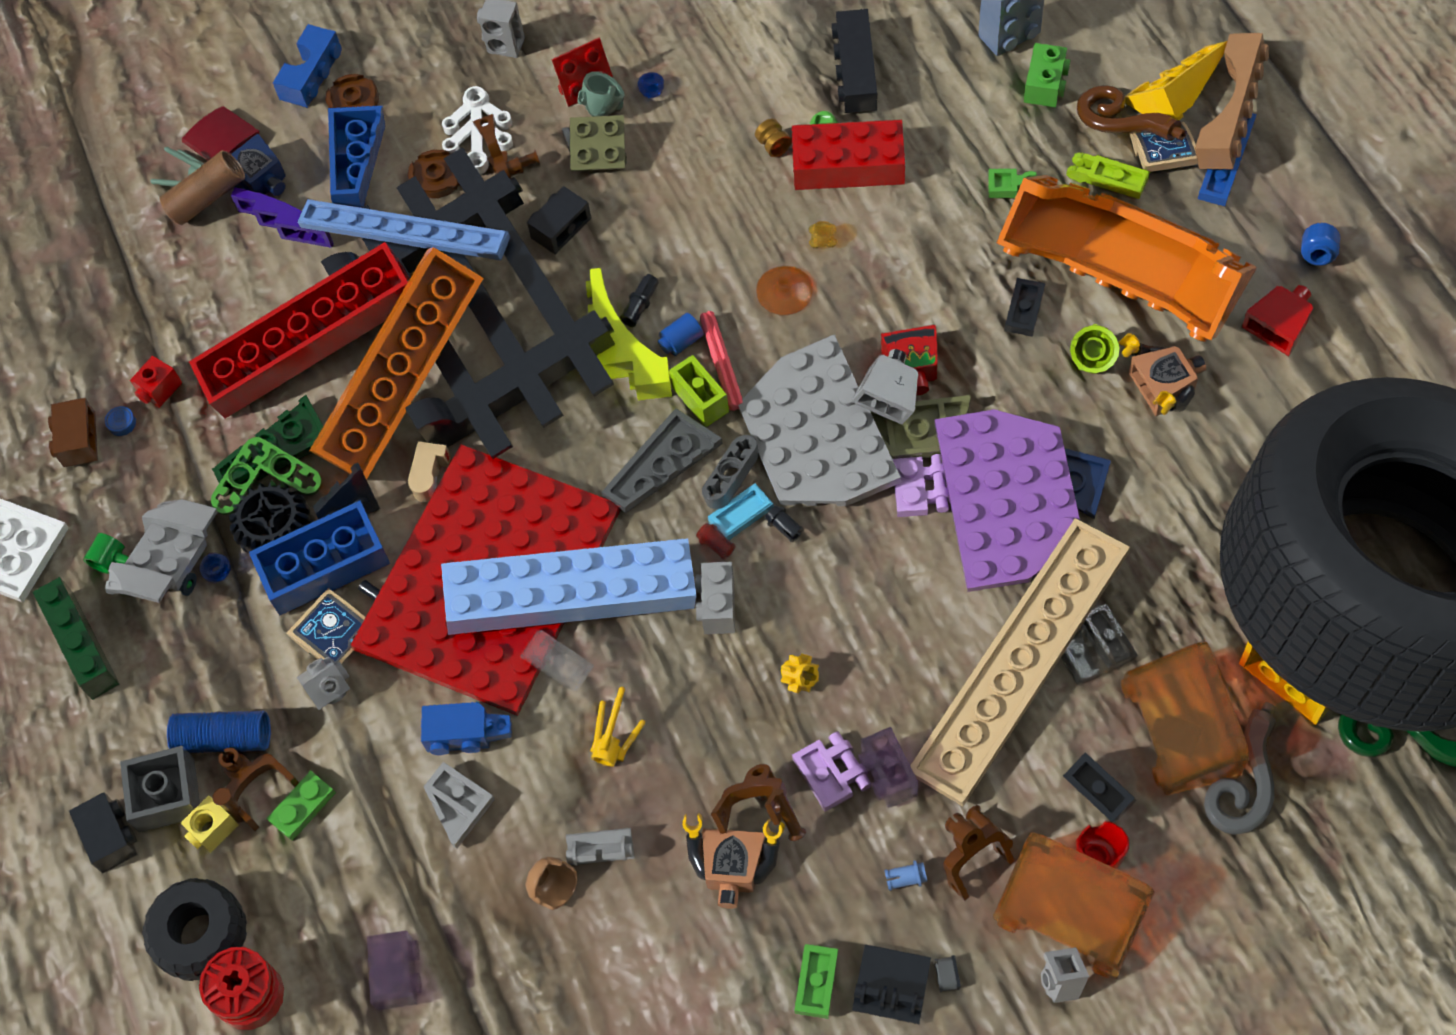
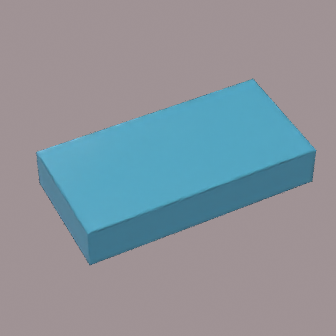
M754 483L733 498L728 505L710 514L708 521L727 542L767 514L774 507V504Z

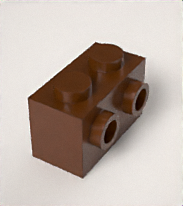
M80 398L51 404V416L48 417V425L52 432V441H49V450L52 457L57 458L63 467L98 461L96 413L87 399Z

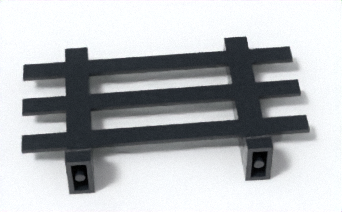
M462 147L444 158L465 192L460 197L436 210L416 176L396 188L415 217L508 231L510 239L504 255L554 335L524 352L481 283L468 306L505 365L475 383L448 339L435 363L455 396L446 402L435 397L421 399L410 404L405 409L417 430L428 443L446 445L448 448L476 431L492 459H495L513 447L496 419L501 414L527 400L539 422L545 428L564 416L546 387L574 369L578 370L594 397L614 385L597 358L598 354L615 345L610 335L614 332V329L607 318L603 317L600 319L595 310L574 322L506 216V214L524 204L519 195L523 190L515 177L509 179L504 170L484 181ZM362 238L369 251L385 242ZM386 242L399 259L410 279V273L416 270L428 249ZM441 251L475 272L464 254ZM340 252L323 259L321 263L330 276L358 259L359 256L352 252Z

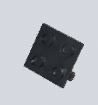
M865 944L858 982L854 992L855 998L852 1011L919 1025L931 957Z

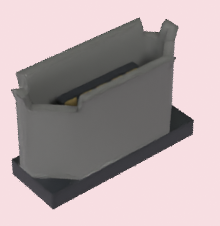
M955 955L948 958L934 959V961H937L935 969L940 993L956 989L960 990L961 984Z

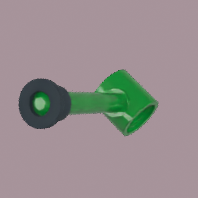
M98 533L83 561L93 569L109 574L108 570L111 562L125 564L129 556L122 554L125 546L120 541L107 534ZM191 572L186 575L179 589L182 595L189 596L192 593L197 581L196 574Z

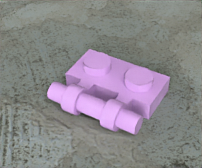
M941 454L931 456L932 465L930 467H923L922 457L892 459L902 480V483L894 486L897 517L928 515L927 504H936L937 511L941 513L949 510V494L946 487ZM925 480H934L933 490L926 491Z
M839 731L829 736L828 739L833 746L827 750L822 742L818 740L792 754L793 761L824 812L853 797V792L848 784L856 782L861 791H865L872 786L867 777V769L863 763H858L852 753L853 747L848 740L843 739ZM842 759L848 770L840 773L834 760Z

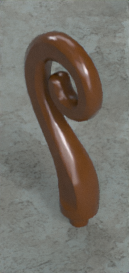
M1108 85L1096 86L1085 91L1078 99L1077 114L1081 121L1091 129L1107 133L1149 132L1168 141H1172L1175 138L1182 141L1186 137L1187 131L1181 128V121L1162 113L1107 118L1119 114L1125 107L1126 97L1119 88ZM1104 98L1113 100L1111 104L1098 105L1097 111L1100 115L1091 109V106L1097 100Z

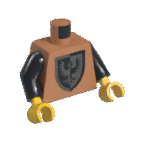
M1126 334L1118 343L1125 347L1122 351L1124 357L1134 356L1131 360L1129 374L1155 416L1161 413L1166 415L1169 411H1184L1195 395L1198 381L1197 374L1206 371L1203 357L1196 355L1186 359L1180 348L1176 346L1166 348L1140 343L1135 335Z
M698 813L699 823L696 826H690L686 821L687 815L685 814L682 825L684 830L689 833L686 835L688 859L698 878L706 881L708 889L719 890L718 906L728 909L737 908L739 892H753L755 885L763 883L775 868L780 845L777 838L784 832L785 824L781 821L779 832L777 833L772 832L769 828L771 819H768L764 824L763 833L727 830V833L720 834L718 829L703 828L702 833H700L699 830L702 827L703 821L702 815Z

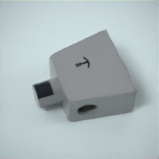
M893 349L889 352L888 357L879 355L868 369L852 399V403L899 424H903L915 410L918 379L917 370L905 365L906 353Z

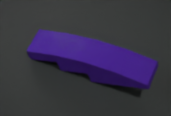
M234 187L231 197L238 212L255 215L261 226L277 228L281 239L329 248L333 247L334 243L329 232L300 227L297 222L302 213L301 210L267 195Z

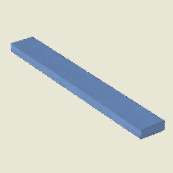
M307 199L297 222L301 228L427 249L434 247L439 251L500 261L510 239L508 231L309 199Z

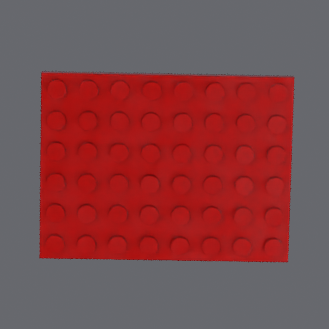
M460 444L350 645L354 651L518 716L564 623L448 635L441 564L603 547L621 511L619 506L606 498L502 459H492L488 454Z

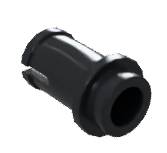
M775 505L765 516V519L768 521L767 525L770 527L774 526L791 543L796 541L802 534L801 532L804 531V528L785 513L786 509L784 507Z

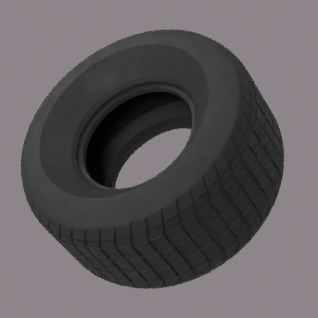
M1393 377L1367 378L1330 387L1298 404L1276 424L1260 448L1227 511L1221 533L1219 554L1221 576L1230 609L1240 629L1261 658L1295 689L1328 709L1360 722L1395 730L1436 731L1455 728L1456 592L1426 590L1402 581L1379 567L1357 546L1347 529L1344 516L1376 514L1407 524L1439 545L1456 565V389L1428 381Z

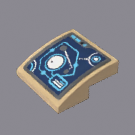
M1181 122V128L1187 131L1186 137L1182 141L1176 138L1168 141L1149 132L1129 133L1135 155L1140 158L1142 169L1153 172L1198 164L1195 151L1196 143L1185 122Z
M328 588L286 634L317 659L329 657L334 665L339 661L342 664L354 651L350 645L361 627L365 616Z

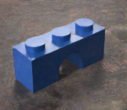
M310 24L306 26L296 43L302 60L306 62L301 65L284 63L273 81L279 100L306 108L312 99L317 96L320 85L328 77L330 68L335 60L340 57L342 51L336 31Z

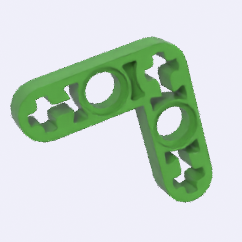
M253 437L248 439L216 487L211 497V504L213 508H217L219 514L230 515L234 513L232 505L231 507L225 505L223 509L219 508L221 503L218 501V497L220 495L225 497L230 491L225 485L229 482L235 489L242 490L239 495L246 496L248 487H252L262 470L288 486H293L304 495L316 494L322 486V479L319 473L312 467L265 439ZM259 444H262V450L265 454L262 457L257 455L252 463L258 465L255 470L247 463L241 462L244 457L247 461L252 457L251 446L258 447ZM282 458L288 459L291 462L290 471L286 474H278L274 469L277 460ZM297 466L302 467L298 472L304 477L308 478L310 474L314 475L313 481L316 483L314 487L302 488L303 482L297 477L294 478V482L289 481L295 475ZM239 468L247 469L250 473L249 480L244 484H237L233 480V473ZM236 492L232 493L230 500L233 504H240V497Z

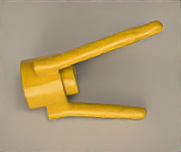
M622 686L618 690L607 729L603 735L602 729L606 702L600 701L594 742L590 750L592 760L610 767H614L616 761H624L626 752L645 725V720H640L622 747L619 746L620 740L612 736L625 688Z

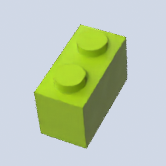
M691 355L669 370L672 389L704 427H708L729 413L727 394L694 355Z

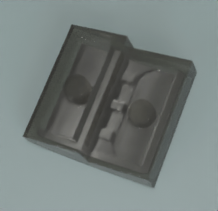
M1107 604L1091 610L1061 658L1076 684L1080 685L1136 659L1138 655Z

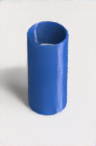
M264 710L176 713L170 716L167 724V744L169 749L183 746L189 753L225 752L224 749L234 748L238 752L265 751L269 746L271 737L269 715Z

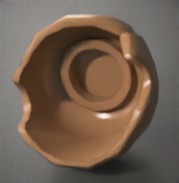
M549 856L540 859L528 872L525 886L529 898L550 910L563 906L574 894L578 882L577 872L574 867L562 859Z

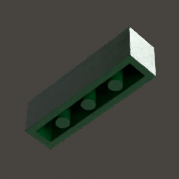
M61 577L34 590L33 594L79 687L93 700L120 685L73 591Z

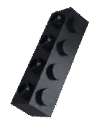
M868 9L836 11V23H831L832 39H837L838 41L837 44H833L834 60H840V64L835 65L836 80L842 81V86H838L839 103L844 102L845 113L877 111V85Z

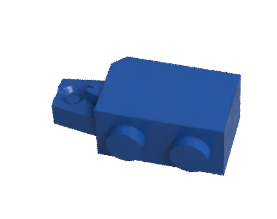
M479 702L422 706L421 743L427 753L446 755L449 751L462 750L465 753H477L481 749L490 748V742L512 737V720L510 716L487 714L485 708Z

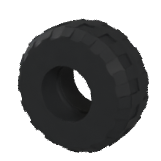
M190 878L170 885L169 888L155 898V901L145 915L146 918L142 931L145 949L152 958V961L160 969L175 978L193 981L200 980L201 973L207 962L218 952L231 947L243 946L247 935V920L241 904L227 888L209 879ZM209 915V925L205 934L194 943L182 944L181 935L186 924L196 916Z

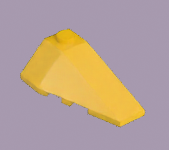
M1227 41L1205 46L1183 59L1181 65L1161 72L1159 74L1161 78L1152 83L1146 81L1125 96L1126 104L1141 114L1162 113L1177 120L1184 117L1183 113L1193 106L1223 57Z

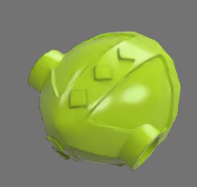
M1093 324L1082 328L1075 334L1070 344V354L1079 370L1094 374L1106 371L1114 365L1119 357L1120 347L1116 336L1109 328Z

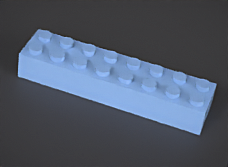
M688 538L441 564L448 635L694 609L696 601V589Z

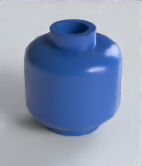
M1316 223L1306 228L1302 235L1301 243L1303 258L1308 263L1319 266L1330 264L1336 260L1339 255L1341 237L1338 229L1327 223Z

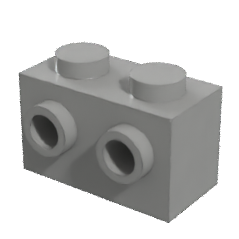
M732 562L701 563V574H696V593H701L702 602H696V620L702 621L704 634L735 633V596Z

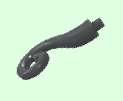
M1265 702L1261 710L1254 709L1245 727V749L1257 786V796L1251 810L1242 817H1232L1224 813L1220 808L1219 799L1225 792L1232 793L1235 796L1236 808L1244 809L1247 807L1250 801V793L1247 787L1237 779H1219L1206 792L1204 798L1206 815L1211 823L1224 833L1236 835L1253 831L1266 820L1274 802V780L1267 755V742L1277 722L1273 717L1276 707L1271 703Z

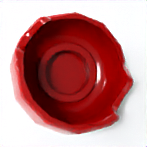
M1105 821L1098 827L1088 825L1078 836L1075 843L1076 855L1083 866L1099 873H1109L1118 869L1126 859L1130 849L1129 837L1126 832L1111 821Z

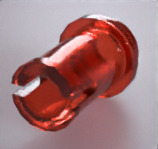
M705 523L696 534V537L699 538V543L701 545L706 544L721 559L725 560L734 551L736 545L717 531L715 524Z

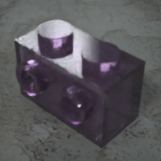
M886 728L861 739V754H858V757L865 772L871 771L875 780L872 782V787L878 800L884 799L889 809L917 797L919 783L892 728Z
M407 930L367 936L370 1003L377 1010L417 1005V994L422 992L421 976L415 970V961L420 959L418 941L413 940Z

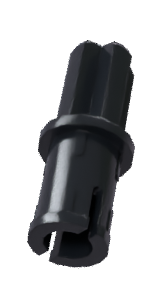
M647 274L644 276L636 291L629 295V303L619 317L623 324L635 327L644 309L650 306L649 300L659 284V280L653 275Z

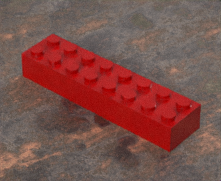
M387 243L380 244L190 360L189 363L209 404L226 419L385 322L410 280L399 259Z

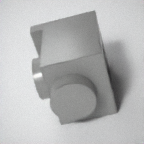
M1077 947L1045 952L1044 959L1046 965L1041 972V981L1046 994L1052 998L1053 1003L1079 999L1089 975Z

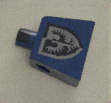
M259 134L253 136L231 154L239 162L245 173V179L234 187L264 195L269 191L274 196H279L284 192L286 185L282 180L285 179L286 174L283 167Z

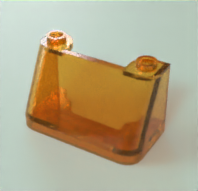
M1206 641L1188 645L1125 673L1124 679L1121 680L1122 691L1126 698H1131L1132 702L1139 703L1158 756L1156 767L1152 768L1153 777L1158 787L1162 786L1165 796L1211 785L1219 779H1234L1241 776L1249 759L1247 743L1212 651Z
M1030 833L993 914V919L998 921L997 925L1008 932L1015 933L1016 930H1024L1025 927H1028L1069 948L1077 947L1078 952L1088 956L1087 960L1092 965L1091 970L1094 973L1105 978H1110V976L1118 978L1155 891L1148 884L1041 834Z

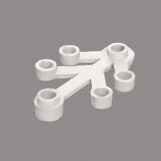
M473 86L465 91L463 105L451 116L443 119L442 127L447 135L453 136L445 139L442 147L443 150L452 154L460 149L459 145L471 135L472 151L467 155L479 174L482 175L487 171L489 163L486 154L483 152V137L472 121L482 118L483 111L488 115L493 114L497 127L505 130L511 127L512 119L509 112L501 111L489 102V95L483 88ZM471 113V119L459 129L458 123ZM495 127V136L501 151L511 149L513 146L511 135Z

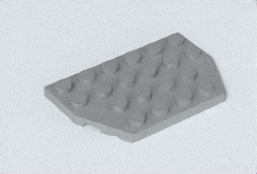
M835 334L781 357L742 399V403L738 405L750 435L757 441L759 456L781 505L795 506L796 504H804L806 506H817V503L848 506L902 483L898 470L870 410L852 403V399L859 386Z

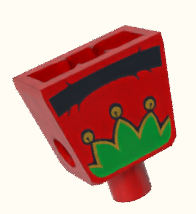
M936 325L882 333V355L888 357L889 352L893 349L905 352L907 355L905 365L916 369L918 372L916 395L926 394L929 391L928 382L937 379Z

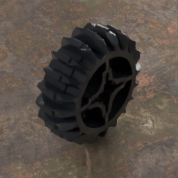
M272 480L268 487L259 482L258 489L255 491L248 487L249 494L246 497L239 495L241 503L232 504L234 513L229 515V520L232 523L229 527L234 536L233 539L247 553L311 523V519L308 516L310 509L306 504L304 496L299 494L293 486L289 488L284 482L277 486Z

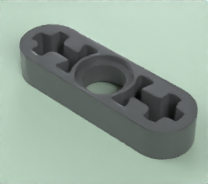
M742 435L734 439L702 487V495L709 508L720 509L728 505L759 458L758 444L754 437ZM738 468L737 473L734 475H724L727 469Z

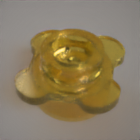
M819 221L809 227V233L811 234L809 245L814 249L826 246L833 248L836 246L837 239L834 238L836 226L826 221Z

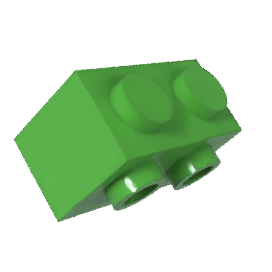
M1034 44L1025 85L1024 103L1056 107L1058 96L1064 97L1066 80H1062L1063 75L1068 76L1071 59H1066L1067 47Z

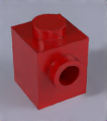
M153 355L130 379L136 389L134 394L146 404L151 402L159 408L182 384L174 368Z

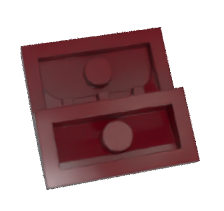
M221 106L198 121L182 137V143L206 160H210L222 150L232 154L253 136L259 134L260 131L226 107Z

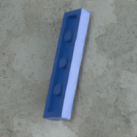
M1252 113V117L1247 118V135L1241 139V156L1236 158L1233 169H1207L1199 191V200L1225 207L1257 114Z

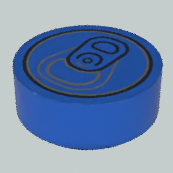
M119 406L107 413L105 425L113 435L124 436L133 431L136 426V418L129 408Z

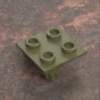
M624 115L570 118L571 171L625 169L627 156L625 153Z

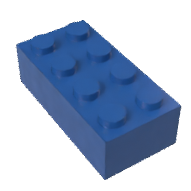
M361 501L355 502L249 552L267 596L279 616L320 597L328 588L332 591L391 564Z

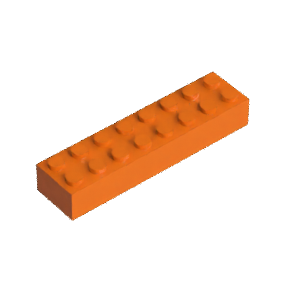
M434 247L428 249L309 451L349 474L352 473L350 468L355 463H359L367 480L405 415V408L412 403L484 278Z

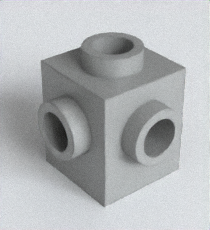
M329 657L313 661L307 666V671L297 677L318 710L329 703H337L346 695L345 692L350 689L345 681L350 677L340 661L334 665Z

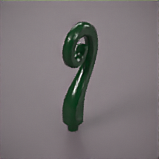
M1341 714L1338 720L1339 736L1343 744L1350 751L1363 757H1377L1383 755L1391 748L1394 736L1390 728L1368 724V729L1378 735L1377 742L1368 743L1361 740L1356 734V724L1358 721ZM1406 731L1431 757L1446 765L1456 767V740L1444 738L1434 731Z

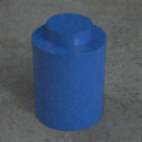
M685 313L659 332L660 339L658 344L666 354L671 353L677 356L703 336V330L691 314Z

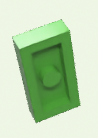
M310 771L266 819L293 841L336 792Z
M805 944L795 1003V1014L829 1019L838 949Z

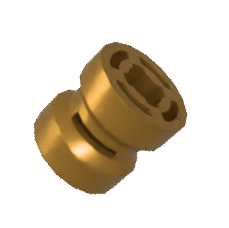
M771 118L763 121L755 131V137L761 144L765 145V150L771 157L781 156L792 144V139L785 131H782V126L776 119Z

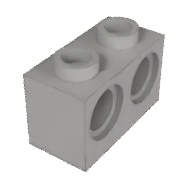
M485 0L483 7L478 10L477 23L481 26L482 41L485 42L487 53L517 58L525 39L517 2Z

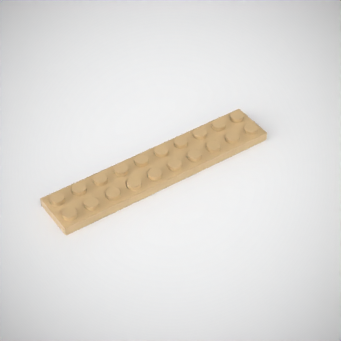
M1076 518L1073 520L908 768V774L959 805H965L1129 554V546Z

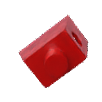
M1297 285L1291 292L1283 286H1276L1246 311L1242 328L1289 357L1303 333L1314 308L1311 303L1307 302L1311 297L1310 290L1303 285Z

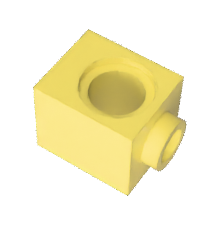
M209 795L181 822L188 831L184 837L197 849L203 845L210 853L239 826L230 814L220 805H216L213 802L212 797ZM213 821L211 828L202 832L203 826Z

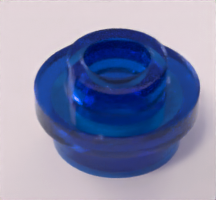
M655 72L645 73L638 80V89L645 97L655 98L664 89V79Z
M217 553L205 556L200 565L202 577L212 583L224 580L231 570L229 560L224 555ZM220 566L217 571L212 572L215 567Z

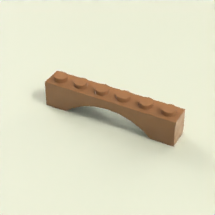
M1237 33L1229 35L1224 54L1228 74L1234 79L1236 87L1230 102L1224 110L1200 130L1195 147L1199 169H1233L1236 158L1241 156V139L1247 135V118L1252 117V101L1257 99L1258 80L1263 79V63L1268 61L1269 45L1264 44L1263 33Z

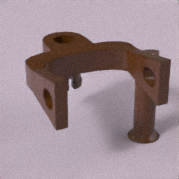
M493 114L472 121L475 128L486 141L491 154L490 157H487L488 163L493 168L495 174L504 170L509 179H511L513 176L524 174L522 168L535 163L540 164L536 150L520 158L517 156L514 159L508 160L507 150L501 152L495 136V118Z
M226 748L224 751L227 755L224 756L220 753L218 759L222 770L231 779V782L226 788L222 787L214 792L213 802L216 805L222 806L236 822L241 823L245 821L256 831L260 827L238 805V799L244 789L259 775L271 769H276L294 788L299 782L271 754H263L250 762L234 748Z
M759 764L752 767L747 772L744 782L726 788L721 799L711 812V816L720 834L727 833L730 813L734 804L753 797H759L761 801H765L766 796L767 802L765 807L773 824L780 825L782 817L790 833L788 836L789 840L797 841L806 834V830L801 828L786 797L787 789L782 779L775 778L767 764Z
M979 805L973 806L968 810L966 819L961 813H955L953 817L958 822L949 817L945 824V829L954 835L956 848L946 857L943 866L948 885L964 901L969 898V894L959 876V872L976 853L993 843V849L1010 865L1015 861L1010 851L1013 846L1012 839L981 812Z

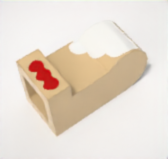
M419 441L417 443L408 485L415 499L420 502L430 501L437 488L436 482L441 466L448 467L450 464L451 455L446 445Z

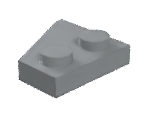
M444 762L424 785V789L451 844L456 849L495 800L489 792Z

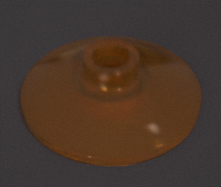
M779 266L768 270L761 276L757 283L756 293L759 303L767 311L778 315H790L801 311L808 305L812 298L813 285L811 279L804 271L792 266Z

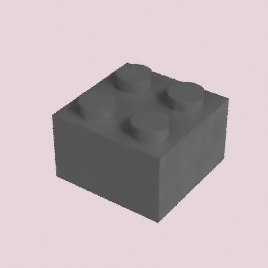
M183 746L120 761L126 820L139 833L182 822L200 804L195 760Z

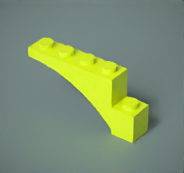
M601 268L590 269L591 280L586 281L587 297H592L593 304H588V313L595 310L600 319L606 317L614 329V332L610 335L615 345L597 355L602 366L611 379L629 377L630 390H636L638 401L672 397L667 357H660L652 352L625 327L609 301Z

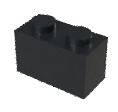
M563 186L557 193L549 197L545 205L530 216L527 226L531 239L556 255L592 219L589 203Z
M1086 752L1063 775L1068 782L1114 824L1137 801Z
M103 792L69 810L91 864L101 873L138 855L133 845L137 842V838L129 825L125 826L122 817L126 814L118 799L112 800Z

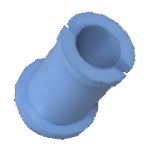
M916 860L913 861L912 865L884 870L886 879L900 877L899 879L887 881L889 891L915 884L921 887V883L928 882L924 863H917Z

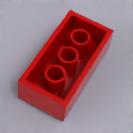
M902 120L792 125L795 190L905 184Z

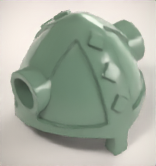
M590 72L586 74L583 80L582 89L578 94V103L584 105L592 117L608 116L615 110L621 111L625 95L620 84L609 75L602 72Z

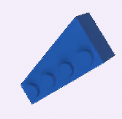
M383 106L328 108L330 193L332 203L363 208L385 130Z

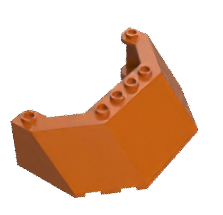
M1048 175L1023 178L996 242L1004 246L1003 251L1015 257H1019L1020 253H1032L1071 266L1069 270L1075 274L1086 276L1087 273L1096 277L1095 282L1104 287L1111 288L1114 285L1123 289L1121 294L1134 300H1137L1138 297L1149 301L1147 304L1149 307L1161 312L1164 309L1169 310L1187 323L1186 328L1191 331L1189 335L1199 341L1206 342L1207 339L1213 340L1218 336L1255 273L1256 266L1248 262L1243 265L1239 263L1241 257L1225 248L1223 251L1218 250V242L1112 195L1101 193V195L1096 194V196L1089 194V188L1071 182L1069 185H1058V179Z

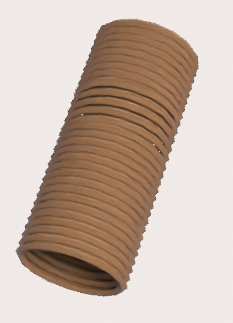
M222 150L160 197L161 206L170 219L177 224L184 225L244 180L245 173L239 162L230 153Z

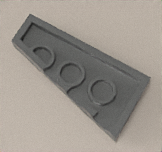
M675 408L601 492L602 496L619 506L620 510L627 513L722 445V438Z

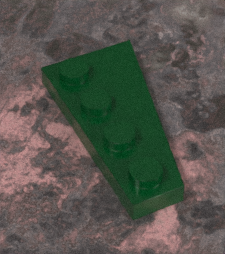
M307 395L298 400L299 404L291 411L285 410L277 417L278 421L267 430L263 428L254 436L265 439L298 460L311 454L312 452L309 450L321 432L323 424ZM259 444L258 447L251 446L252 457L249 461L244 457L241 462L247 463L255 470L258 465H254L252 462L257 455L262 457L265 454L262 450L263 445ZM243 445L212 468L219 483ZM285 458L279 459L275 462L274 469L277 471L291 464V462ZM239 468L233 473V480L237 484H244L249 480L250 473L247 469ZM262 470L256 481L269 474ZM229 482L225 485V487L230 489L227 496L238 491Z

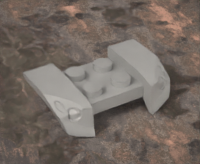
M181 499L162 502L157 505V508L147 511L142 516L145 528L144 535L125 564L111 562L108 570L109 580L106 581L105 587L106 593L112 595L115 593L126 594L160 603L169 588L178 591L184 578L191 572L207 546L205 539L208 534L206 530L217 514V508Z

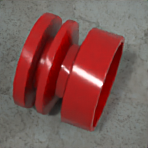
M231 947L218 952L207 962L201 973L199 991L202 1002L222 1021L239 1030H253L266 1025L276 1016L283 1003L284 985L281 976L260 954L249 948ZM241 980H242V984H241V985H235L234 988H233V985H234V984H240V982H241Z

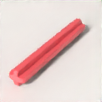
M708 311L700 315V322L721 387L727 394L729 410L735 411L739 409L738 405L742 403L743 398L715 314L712 311Z

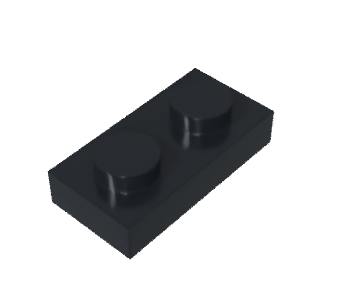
M1017 278L1004 331L1033 337L1045 290V283Z

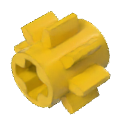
M800 654L799 657L789 655V660L781 665L782 678L780 681L789 684V691L799 693L801 690L810 692L811 687L819 681V665L811 663L812 656Z

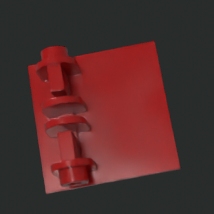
M600 37L551 59L560 83L557 86L561 95H564L568 107L578 103V94L582 89V83L586 74L602 72L613 78Z

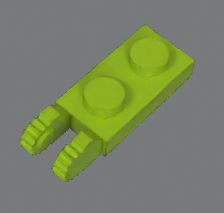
M1083 152L1074 154L1072 162L1076 166L1068 167L1066 175L1070 179L1076 180V182H1086L1136 199H1140L1150 174L1149 171L1098 155L1083 154Z

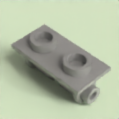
M631 828L566 834L568 849L566 850V859L570 865L578 866V864L634 859Z

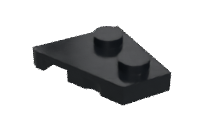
M355 463L350 468L352 473L342 483L337 481L330 488L329 493L321 497L313 506L318 519L358 501H361L367 515L380 509L359 463Z

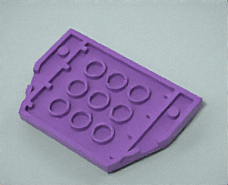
M998 410L935 419V428L967 592L1031 581L1040 572L1075 518L1080 520L1060 427Z

